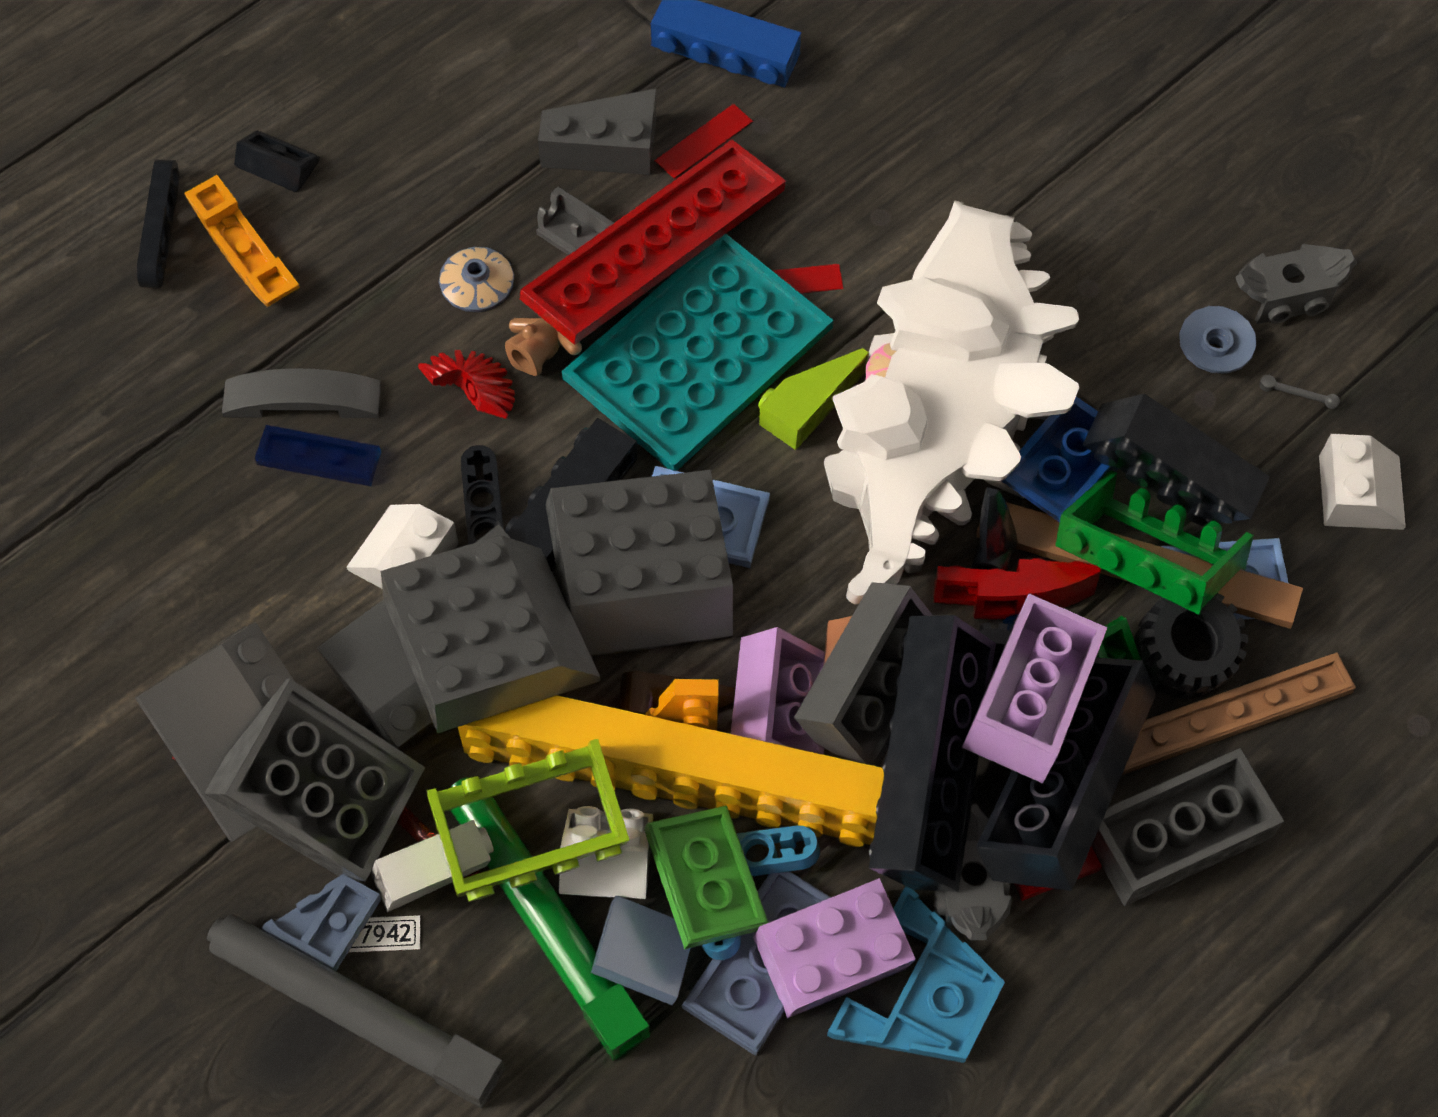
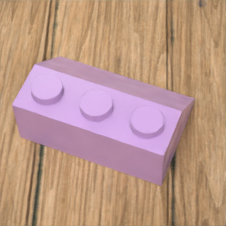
M778 627L742 637L731 734L824 755V747L812 740L794 719V716L823 668L825 652Z

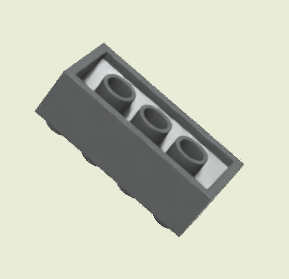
M871 582L794 716V719L815 743L845 760L879 767L888 750L891 735L890 720L895 711L898 692L897 678L901 673L904 656L903 640L908 631L910 616H933L911 586Z

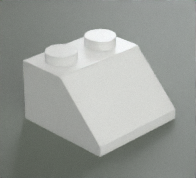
M1331 434L1319 455L1324 526L1404 530L1406 525L1399 456L1372 436Z
M420 504L390 505L348 564L347 570L382 589L380 571L455 549L459 544L455 524L453 521Z

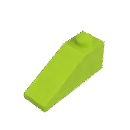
M861 348L788 377L775 390L773 388L768 389L758 404L760 408L759 425L794 450H797L835 407L832 399L833 396L852 388L866 373L869 352Z

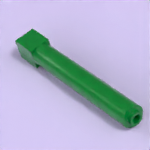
M469 777L457 781L450 788L461 785V782L469 779ZM493 797L450 810L459 825L474 820L478 830L483 827L486 829L494 850L489 853L491 859L487 865L489 870L533 857ZM543 871L535 873L537 881L524 886L512 888L510 881L499 884L583 1011L585 1020L612 1061L649 1038V1025L623 986L591 973L597 952Z

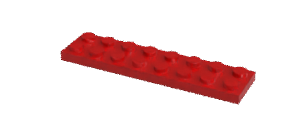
M730 140L520 289V300L571 343L576 345L721 238L725 233H728L781 194L785 189L786 180L734 140Z

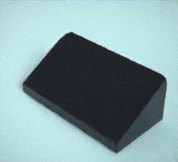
M256 130L237 142L234 164L239 169L297 192L302 188L319 163L320 157Z

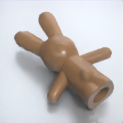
M514 318L509 322V329L518 334L506 341V354L512 366L522 372L533 376L540 375L543 364L557 353L560 345L571 355H578L582 350L580 342L574 345L543 318Z

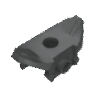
M1302 244L1300 250L1265 257L1264 253L1250 260L1235 278L1241 290L1254 300L1262 303L1255 318L1256 324L1266 322L1278 324L1293 316L1302 314L1314 316L1328 309L1338 286L1348 279L1352 268L1357 262L1350 249ZM1302 273L1304 275V280L1299 283H1291L1286 280L1297 277Z
M972 803L962 869L969 863H977L985 869L987 879L979 886H971L963 880L961 874L959 892L935 891V912L939 916H943V920L946 922L945 925L950 930L953 924L969 940H987L1008 917L1011 904V896H1004L1009 895L1010 883L992 881L976 848L989 820V817L983 812L978 803Z

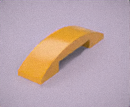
M218 175L185 192L187 200L218 248L245 284L265 306L268 307L300 288L298 282L280 258L274 257L239 210L238 202Z

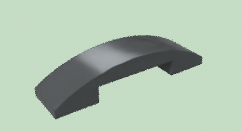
M275 369L247 373L225 380L222 416L223 418H262L263 410H338L340 418H379L381 381L358 374L322 369Z

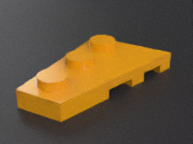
M674 679L659 697V706L657 708H649L645 715L717 731L718 680Z

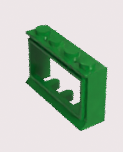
M1112 470L1105 474L1061 514L1056 547L1200 615L1202 608L1240 569L1245 571L1254 537L1253 534L1246 532L1228 551L1219 548L1222 527L1216 521H1210L1202 529L1199 539L1183 531L1186 510L1181 505L1176 504L1166 512L1165 521L1162 522L1147 515L1151 495L1144 488L1138 489L1131 496L1129 506L1113 499L1118 473ZM1103 514H1106L1209 562L1213 566L1201 576L1093 525V523Z

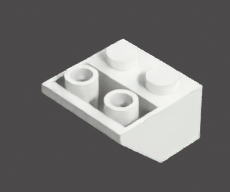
M592 806L569 809L560 848L611 833L605 812ZM637 809L621 810L630 839L626 845L620 847L622 854L597 862L595 855L579 859V868L560 874L559 894L615 897L618 895L623 898L646 899L651 849L644 828L647 823L653 822V814L643 813Z

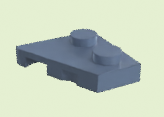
M342 874L326 884L321 892L313 895L310 894L296 903L297 907L278 920L273 921L271 919L266 922L262 930L337 971L382 898L379 893Z

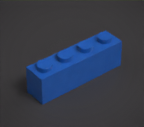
M662 0L651 21V46L659 48L664 52H672L692 58L699 63H708L724 68L731 73H740L756 78L766 84L786 87L800 56L801 32L698 0Z

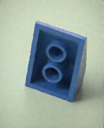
M1075 397L1070 411L1065 414L1050 415L1019 450L1021 455L1019 465L1001 481L1060 522L1061 514L1110 470L1114 472L1118 470L1115 466H1108L1094 458L1095 453L1083 446V442L1098 411L1078 397Z

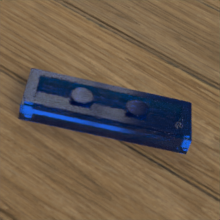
M266 425L254 459L256 464L260 466L371 486L381 450L380 446Z

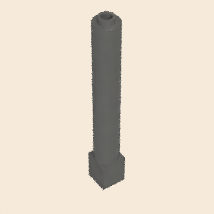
M229 914L225 919L222 917L218 918L208 932L207 941L210 942V953L435 1079L438 1085L483 1109L505 1071L500 1058L457 1034L454 1037L235 914Z

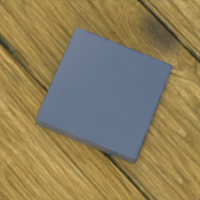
M616 895L609 908L591 973L673 1005L678 998L690 948L684 949L674 918Z

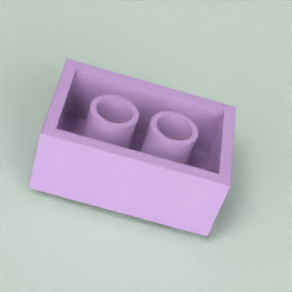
M880 878L759 927L753 936L779 1000L783 1004L787 1018L901 972L916 960Z

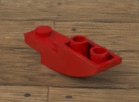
M1041 558L1019 559L1016 572L998 568L986 570L964 568L962 566H938L933 590V602L974 605V619L1017 618L1028 594L1061 608L1076 604L1094 595L1101 568L1082 561L1059 562L1046 561Z

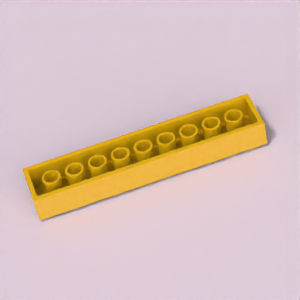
M558 695L458 727L464 753L478 762L491 763L493 760L509 763V766L519 763L524 766L544 760L547 755L563 750L564 753L587 747L589 741L598 739L614 790L615 787L630 790L636 797L646 800H655L656 797L673 800L675 805L685 809H696L698 806L709 809L727 806L731 819L738 818L739 815L756 819L758 824L769 828H779L781 825L806 826L815 833L816 837H821L822 834L837 837L843 844L854 847H861L864 844L870 845L874 839L877 821L876 805L881 796L884 778L883 768ZM591 767L555 777L562 781H574V778L590 781L597 788Z

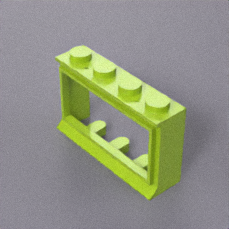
M598 739L589 741L587 747L564 753L563 750L547 755L544 760L524 766L521 763L504 768V772L481 779L478 776L463 780L461 785L439 792L436 791V788L427 790V798L457 898L467 895L469 902L495 894L493 886L510 881L511 887L517 888L537 881L535 873L553 868L554 875L580 867L578 860L595 855L597 862L621 855L620 847L626 845L630 840ZM591 767L611 833L463 878L444 811Z

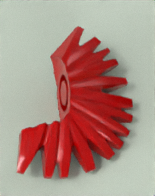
M455 350V361L442 352L439 353V357L434 355L430 357L433 365L426 363L418 365L420 371L432 385L446 387L447 384L451 386L454 383L456 386L461 387L468 400L471 401L478 412L507 419L508 413L505 411H512L513 404L511 403L515 401L513 397L515 392L508 388L513 382L511 379L502 378L507 375V371L505 368H500L501 364L499 362L492 363V357L484 360L485 354L481 353L476 356V352L471 351L465 361L461 350Z

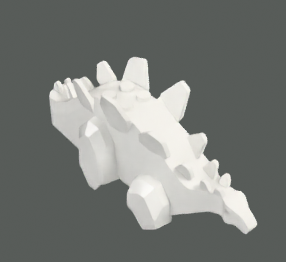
M955 200L947 222L916 267L912 280L884 286L881 289L877 304L893 319L896 331L891 334L875 335L869 355L871 357L872 353L890 343L891 350L896 351L891 357L885 377L871 374L865 382L832 398L843 427L837 440L839 448L843 450L838 454L829 455L825 458L824 467L833 501L849 508L859 509L869 539V552L866 555L863 569L848 584L846 598L853 604L861 602L871 582L897 584L906 563L917 566L923 564L925 550L911 543V538L931 545L938 541L939 532L928 518L933 511H937L957 525H965L970 521L972 512L964 489L975 478L984 479L993 486L1024 498L1001 481L1020 463V447L1013 442L1016 429L1024 431L1027 419L1046 420L1050 415L1065 414L1071 410L1079 390V384L1050 364L1045 363L1047 356L1039 353L1042 344L1052 339L1054 334L1075 328L1079 321L1078 313L1073 307L1033 302L1029 292L1037 291L1046 285L1050 280V276L1043 271H1018L1015 266L1030 260L1031 253L1022 242L1029 241L1032 236L1030 230L1018 222H1013L1015 217L963 205V202Z

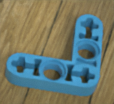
M796 825L737 833L745 858L749 848L754 845L761 844L769 848L768 855L762 861L752 862L746 858L752 876L803 870L814 865L820 856V847L816 835L806 826ZM804 841L806 846L803 848V853L795 854L796 842ZM775 843L781 844L782 849L780 851L783 856L781 858H778ZM741 936L725 939L723 944L719 946L712 942L704 944L702 947L709 957L715 960H726L734 956L739 950Z

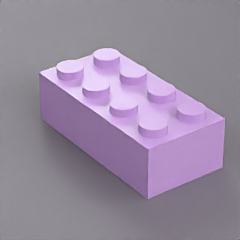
M1028 594L962 748L1043 783L1058 756L1107 627Z

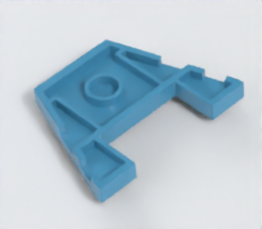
M905 886L893 909L903 932L927 944L889 1018H885L846 997L827 1036L836 1040L965 1063L1005 981L966 942L962 943L945 925L946 922L935 911L932 912L918 898L919 895L913 889Z

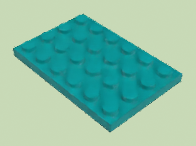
M725 233L721 238L679 268L562 371V377L564 381L626 434L635 439L640 446L667 469L677 471L833 328L834 320Z

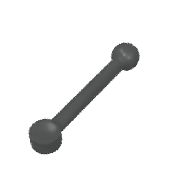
M1264 375L1259 383L1260 388L1265 392L1276 389L1325 403L1326 407L1330 409H1335L1340 404V398L1335 394L1325 396L1279 383L1271 375Z

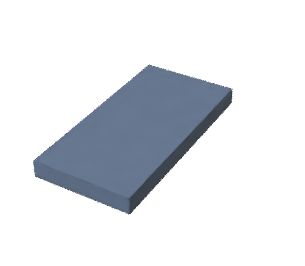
M789 871L769 874L758 890L768 922L831 898ZM756 932L741 935L740 948L731 958L726 960L712 959L682 1004V1009L756 1056L785 1011L753 939Z

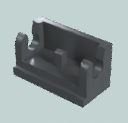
M557 186L551 193V206L549 210L540 207L538 210V229L536 234L565 254L570 255L614 222Z

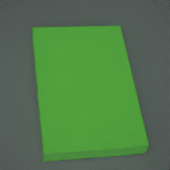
M727 806L646 824L644 831L684 949L757 932L760 926L769 923Z

